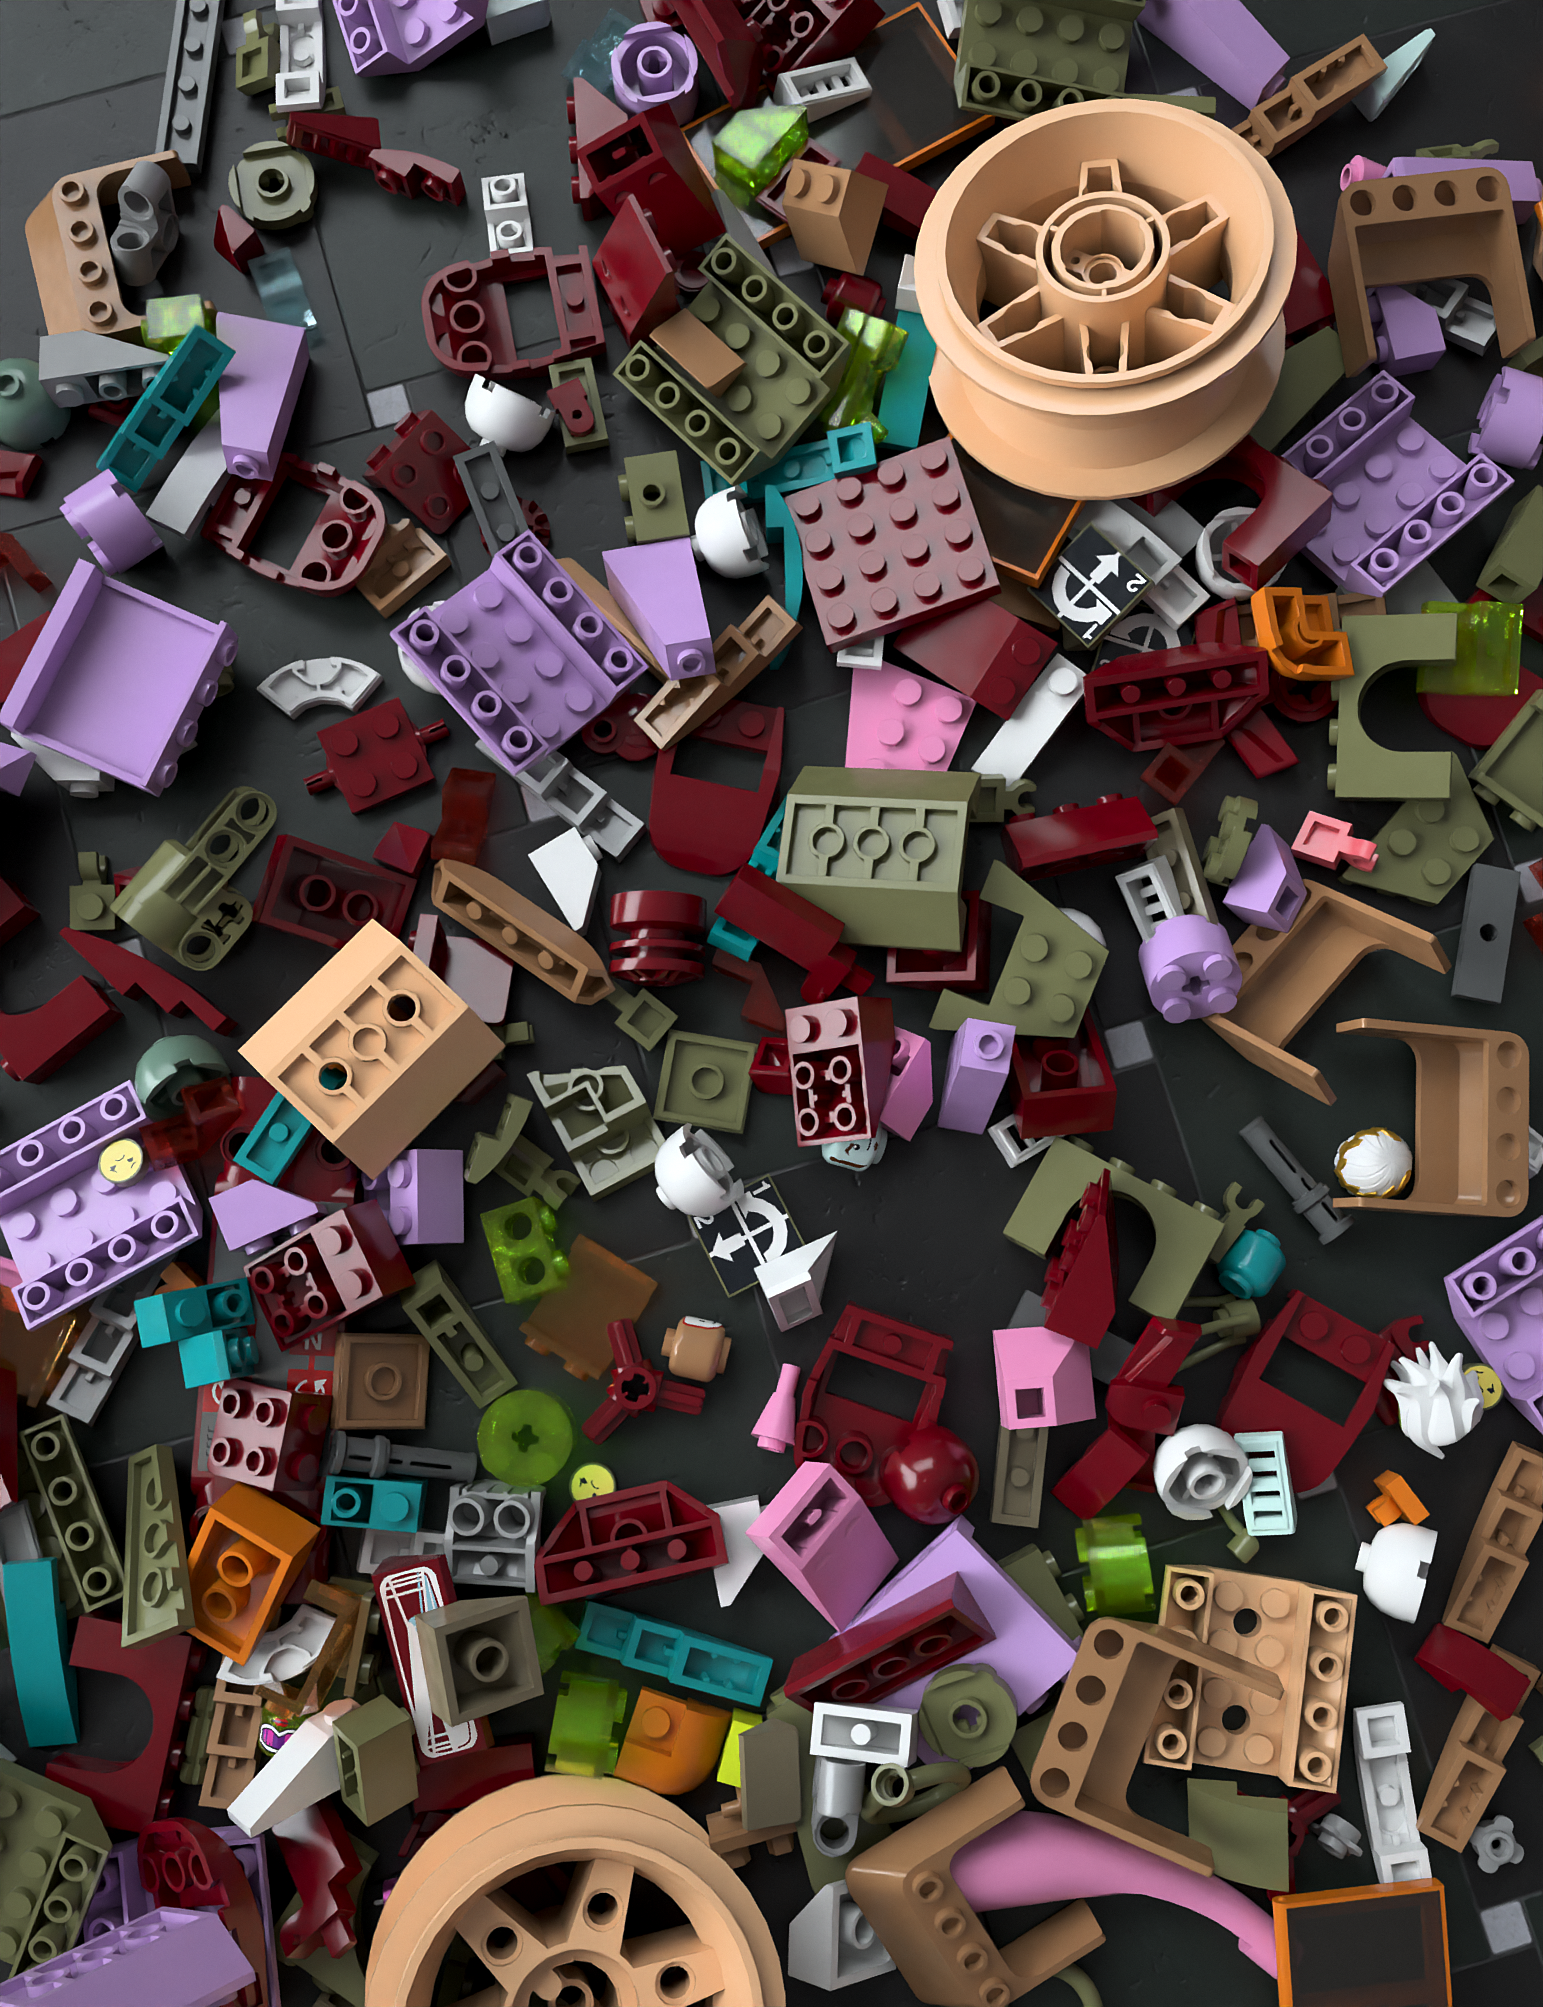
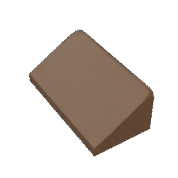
M686 308L654 329L649 335L718 399L747 365L746 362Z

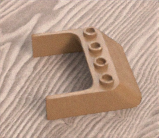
M168 150L64 176L52 187L30 214L25 224V233L49 335L84 330L150 350H158L180 344L195 323L212 335H216V316L219 311L214 302L210 300L146 316H137L126 310L101 207L119 203V189L136 163L142 160L157 164L167 173L171 181V190L191 185L189 173L176 150Z
M1479 167L1361 180L1351 183L1341 193L1337 204L1328 258V277L1347 378L1358 376L1377 358L1365 291L1368 288L1474 277L1486 285L1491 295L1502 358L1513 357L1536 339L1510 187L1506 177L1500 171L1492 167Z
M1302 879L1307 895L1288 933L1251 924L1232 945L1242 973L1241 988L1236 995L1237 1004L1228 1012L1214 1013L1200 1019L1248 1061L1321 1102L1332 1106L1337 1097L1321 1072L1283 1051L1287 1043L1365 955L1374 950H1393L1443 974H1446L1452 966L1435 935L1315 881Z
M1361 1018L1336 1024V1033L1393 1038L1406 1042L1412 1048L1416 1058L1415 1182L1413 1191L1405 1200L1367 1197L1333 1198V1208L1477 1217H1512L1521 1213L1527 1205L1529 1195V1051L1524 1040L1517 1034L1505 1031Z
M1115 1617L1098 1618L1085 1631L1035 1759L1030 1776L1032 1793L1039 1802L1049 1808L1211 1878L1215 1870L1211 1848L1135 1813L1128 1805L1126 1799L1129 1781L1172 1671L1178 1661L1183 1659L1277 1700H1281L1284 1693L1280 1678L1274 1672L1162 1625Z
M999 1766L969 1785L967 1789L956 1793L859 1854L849 1863L845 1870V1882L850 1895L916 1997L930 2005L945 2007H1005L1106 1941V1936L1085 1899L1080 1898L998 1950L951 1875L950 1862L955 1852L1025 1806V1801L1005 1766Z

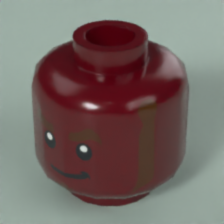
M844 272L839 280L829 279L820 303L827 305L825 312L826 322L849 333L851 328L860 320L869 318L879 321L888 299L882 297L883 287L879 282L864 275Z

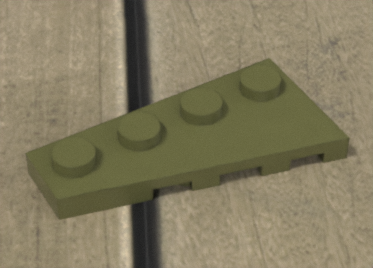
M155 1444L129 1457L121 1640V1648L139 1650L195 1627L173 1451L170 1446Z

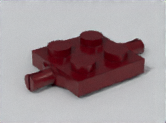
M397 697L316 732L326 754L327 769L303 778V781L311 796L335 785L344 794L352 814L356 816L437 781L428 762L426 745L451 735L443 718L418 729L409 719L401 699Z

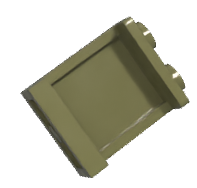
M1536 689L1468 775V778L1477 784L1473 789L1474 793L1493 806H1496L1499 801L1514 810L1509 817L1531 833L1536 827L1543 830V689Z

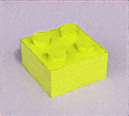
M734 1707L718 1765V1782L741 1788L738 1734L762 1723V1715Z

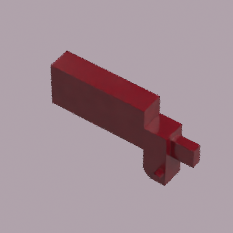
M745 862L722 894L714 912L809 970L801 988V996L809 1004L824 1003L839 983L862 997L873 983L875 975L853 963L857 952L838 941L845 923Z
M534 1733L495 1737V1745L487 1749L420 1767V1772L416 1775L419 1797L414 1800L415 1813L467 1807L483 1796L519 1781L539 1777ZM413 1747V1752H414V1754H415V1756H416V1758H417V1760H418V1763H419V1759H418V1756H417L416 1748Z
M330 1795L271 1827L304 1904L281 1928L280 1943L286 1958L307 1959L317 1948L325 1947L326 1945L331 1957L340 1959L357 1943V1939L348 1921L357 1910L346 1885L363 1868Z

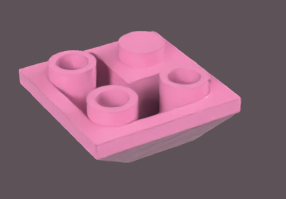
M894 1026L896 1046L879 1123L887 1131L910 1141L933 1103L931 1043L921 1036Z
M1044 1326L992 1330L1000 1418L1003 1427L1009 1430L1048 1427L1096 1418L1088 1345L1048 1330Z

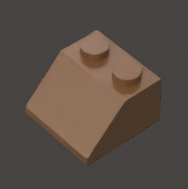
M794 158L790 174L787 178L782 206L801 260L863 276L889 185L852 170Z

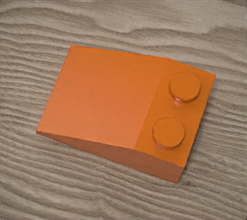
M238 1481L210 1506L187 1559L195 1627L186 1631L244 1667L305 1565L321 1528L247 1483Z

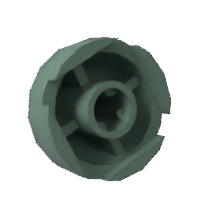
M7 358L0 361V442L15 450L35 451L43 448L41 443L47 442L51 437L56 440L64 433L71 418V407L59 408L39 382V362L29 358Z
M196 1035L168 1036L156 1041L137 1063L134 1086L137 1096L150 1119L159 1123H178L186 1121L183 1113L190 1112L198 1107V1112L201 1115L222 1101L231 1087V1078L229 1076L231 1071L222 1054L210 1042Z

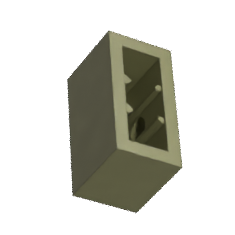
M676 450L624 458L626 474L618 475L622 502L631 501L633 516L624 517L628 544L637 542V545L690 537Z
M382 1694L332 1721L342 1801L367 1827L419 1797L416 1775L419 1774L420 1767L413 1752L412 1744L415 1726L412 1717L405 1708H398Z

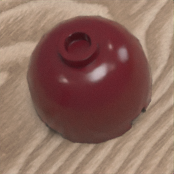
M928 1426L915 1431L907 1437L912 1443L902 1453L895 1450L890 1456L884 1471V1491L894 1506L914 1521L926 1525H943L958 1518L974 1501L980 1486V1470L978 1462L966 1442L945 1426Z

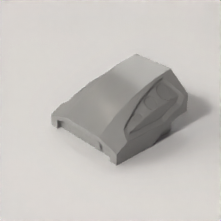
M490 1479L475 1480L471 1483L458 1482L450 1487L449 1512L444 1535V1554H446L454 1586L460 1584L510 1586L525 1588V1592L532 1593L538 1590L534 1564L536 1552L541 1547V1518L546 1487L528 1481Z

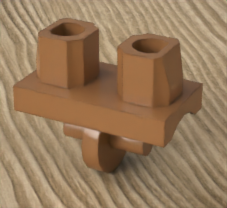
M735 1787L738 1799L722 1803L721 1811L706 1815L710 1848L718 1855L720 1854L721 1858L726 1861L731 1869L744 1866L751 1860L749 1845L766 1841L769 1854L775 1856L791 1852L794 1849L793 1832L797 1831L795 1822L749 1831L743 1829L741 1788Z

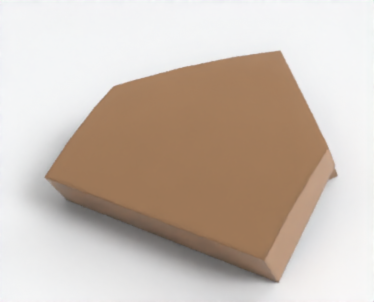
M402 519L398 524H387V532L378 553L368 571L355 586L374 608L387 619L447 569L452 562L448 555L422 528H415L410 519Z

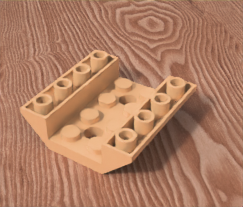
M371 919L238 1051L330 1142L374 1181L506 1046L479 1016L410 949L374 919ZM408 997L415 1002V1014L407 1021H395L389 1015L390 1004L396 998ZM332 1064L344 1066L348 1075L344 1086L337 1090H328L321 1083L323 1070Z
M1165 1564L1158 1625L1165 1626L1276 1673L1280 1678L1284 1693L1281 1700H1277L1181 1659L1174 1667L1145 1740L1141 1761L1146 1764L1190 1771L1192 1763L1278 1776L1287 1786L1336 1794L1358 1595L1289 1578L1206 1565ZM1242 1609H1252L1257 1616L1256 1627L1248 1634L1237 1633L1233 1624L1235 1615ZM1233 1705L1242 1706L1246 1713L1245 1723L1237 1730L1225 1729L1222 1723L1224 1711Z

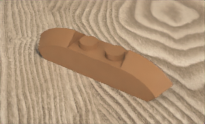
M444 858L434 865L431 889L433 905L574 1003L592 1005L616 990L599 955L584 938L483 870Z

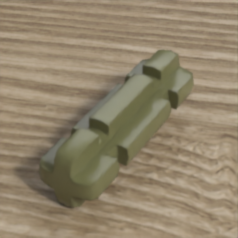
M204 1685L200 1686L196 1691L193 1708L197 1710L191 1716L184 1751L187 1758L182 1761L179 1776L180 1781L186 1784L200 1785L204 1782L208 1764L207 1758H209L206 1749L217 1702L213 1701L216 1686Z

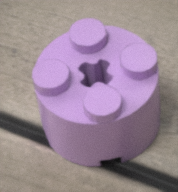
M646 22L629 29L624 34V40L617 49L615 46L611 57L617 106L627 114L629 120L642 111L668 102L678 125L689 123L695 115V109L699 101L698 57L691 39L685 34L684 37L672 30L671 25L663 22Z
M1507 366L1502 367V374L1497 373L1478 412L1476 419L1480 420L1479 427L1482 428L1480 435L1471 433L1468 445L1469 454L1477 456L1482 452L1490 460L1517 469H1534L1543 449V444L1539 443L1543 436V377Z
M109 468L64 497L63 499L66 503L59 507L81 539L88 535L92 537L93 541L87 545L109 576L117 571L121 575L164 546L162 540L127 492L118 483V480Z
M1201 915L1177 916L1162 922L1154 928L1155 935L1147 944L1144 939L1138 954L1140 966L1151 1001L1155 1008L1163 1014L1166 1021L1181 1023L1187 1019L1202 1018L1214 1013H1225L1233 1009L1237 1004L1236 995L1241 988L1242 973L1228 933L1220 923L1217 926L1207 922L1206 917Z

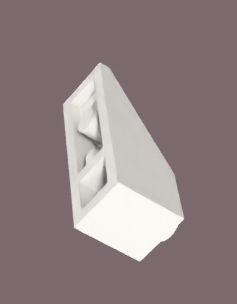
M1057 653L1025 694L1010 719L1006 720L971 768V771L981 774H1003L1006 778V786H1010L1014 781L1019 780L1083 699L1082 677L1087 674Z
M348 1697L344 1700H337L328 1704L323 1711L306 1719L228 1807L229 1818L252 1838L341 1789L332 1721L361 1705Z

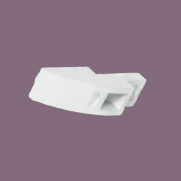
M1088 500L1068 537L1073 541L1091 522L1154 581L1155 586L1147 593L1143 600L1168 625L1177 631L1207 602L1210 595L1179 566L1182 558L1133 516L1110 500ZM1053 508L1048 512L1047 516L1054 521L1059 509Z

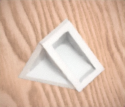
M838 1231L754 1268L781 1332L823 1314L820 1302Z

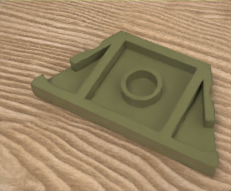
M1450 751L1453 756L1451 802L1405 801L1370 841L1377 845L1374 854L1379 855L1372 873L1359 870L1349 864L1337 878L1341 883L1362 885L1377 889V893L1391 897L1403 896L1413 903L1433 907L1443 899L1494 840L1493 834L1462 765L1453 751Z

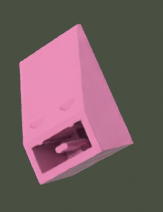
M805 1461L745 1532L755 1545L840 1633L844 1631L899 1561L898 1556L862 1498L830 1463Z

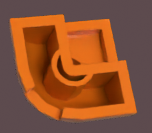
M1262 587L1251 596L1250 603L1258 647L1266 648L1268 665L1282 676L1300 681H1339L1354 676L1347 632L1334 631L1328 596L1303 595L1302 588Z
M642 1686L612 1777L646 1788L657 1794L680 1795L694 1790L708 1779L715 1767L733 1712L689 1697L686 1701Z

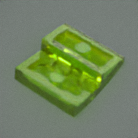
M1442 601L1422 603L1421 614L1457 613V666L1417 667L1416 693L1478 696L1518 695L1524 604L1478 601L1473 604Z

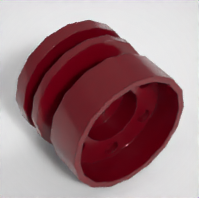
M660 890L630 891L613 895L611 897L610 928L614 931L630 935V939L616 941L609 945V952L612 955L623 958L609 963V976L645 986H675L680 983L704 979L705 966L702 963L689 960L704 957L706 948L703 945L685 941V937L702 934L706 931L707 901L705 898L694 894Z

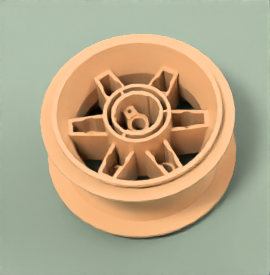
M1098 99L1060 106L1026 118L1004 129L980 145L962 161L940 187L925 214L916 243L914 276L919 308L925 326L936 343L932 371L929 376L930 389L937 410L945 425L964 450L989 471L1017 486L1044 495L1067 499L1114 500L1141 496L1168 488L1197 475L1226 456L1246 437L1265 412L1278 385L1285 356L1286 326L1283 307L1289 296L1296 269L1297 231L1293 209L1282 182L1267 160L1244 138L1220 122L1193 110L1163 102L1139 99ZM1223 280L1228 287L1230 302L1206 290ZM983 299L1001 307L1000 310L982 322L979 321L980 307Z
M586 1773L552 1774L513 1783L478 1799L451 1817L429 1837L404 1868L385 1902L372 1938L365 1981V2007H430L435 1979L441 1962L458 1931L495 1976V1985L446 2007H528L532 1991L540 1998L546 2000L548 2007H686L704 1998V2007H786V1995L780 1960L767 1922L748 1888L726 1861L721 1858L720 1854L718 1855L710 1848L709 1835L703 1827L676 1804L646 1788L618 1778ZM578 1861L566 1897L561 1905L547 1907L531 1914L500 1888L515 1877L536 1868L560 1862ZM635 1872L655 1883L667 1893L682 1909L691 1923L624 1940L623 1932L633 1873ZM608 1893L610 1895L605 1901L603 1914L588 1908L590 1899L594 1895ZM498 1927H508L513 1930L503 1948L500 1947L494 1938L488 1937ZM574 1960L589 1962L606 1972L605 1990L599 2001L593 1996L589 1980L584 1971L577 1966L566 1963L574 1962ZM678 1966L674 1972L661 1976L666 1969ZM577 1986L582 1990L577 2002L569 2006L556 2002V1997L564 1987Z

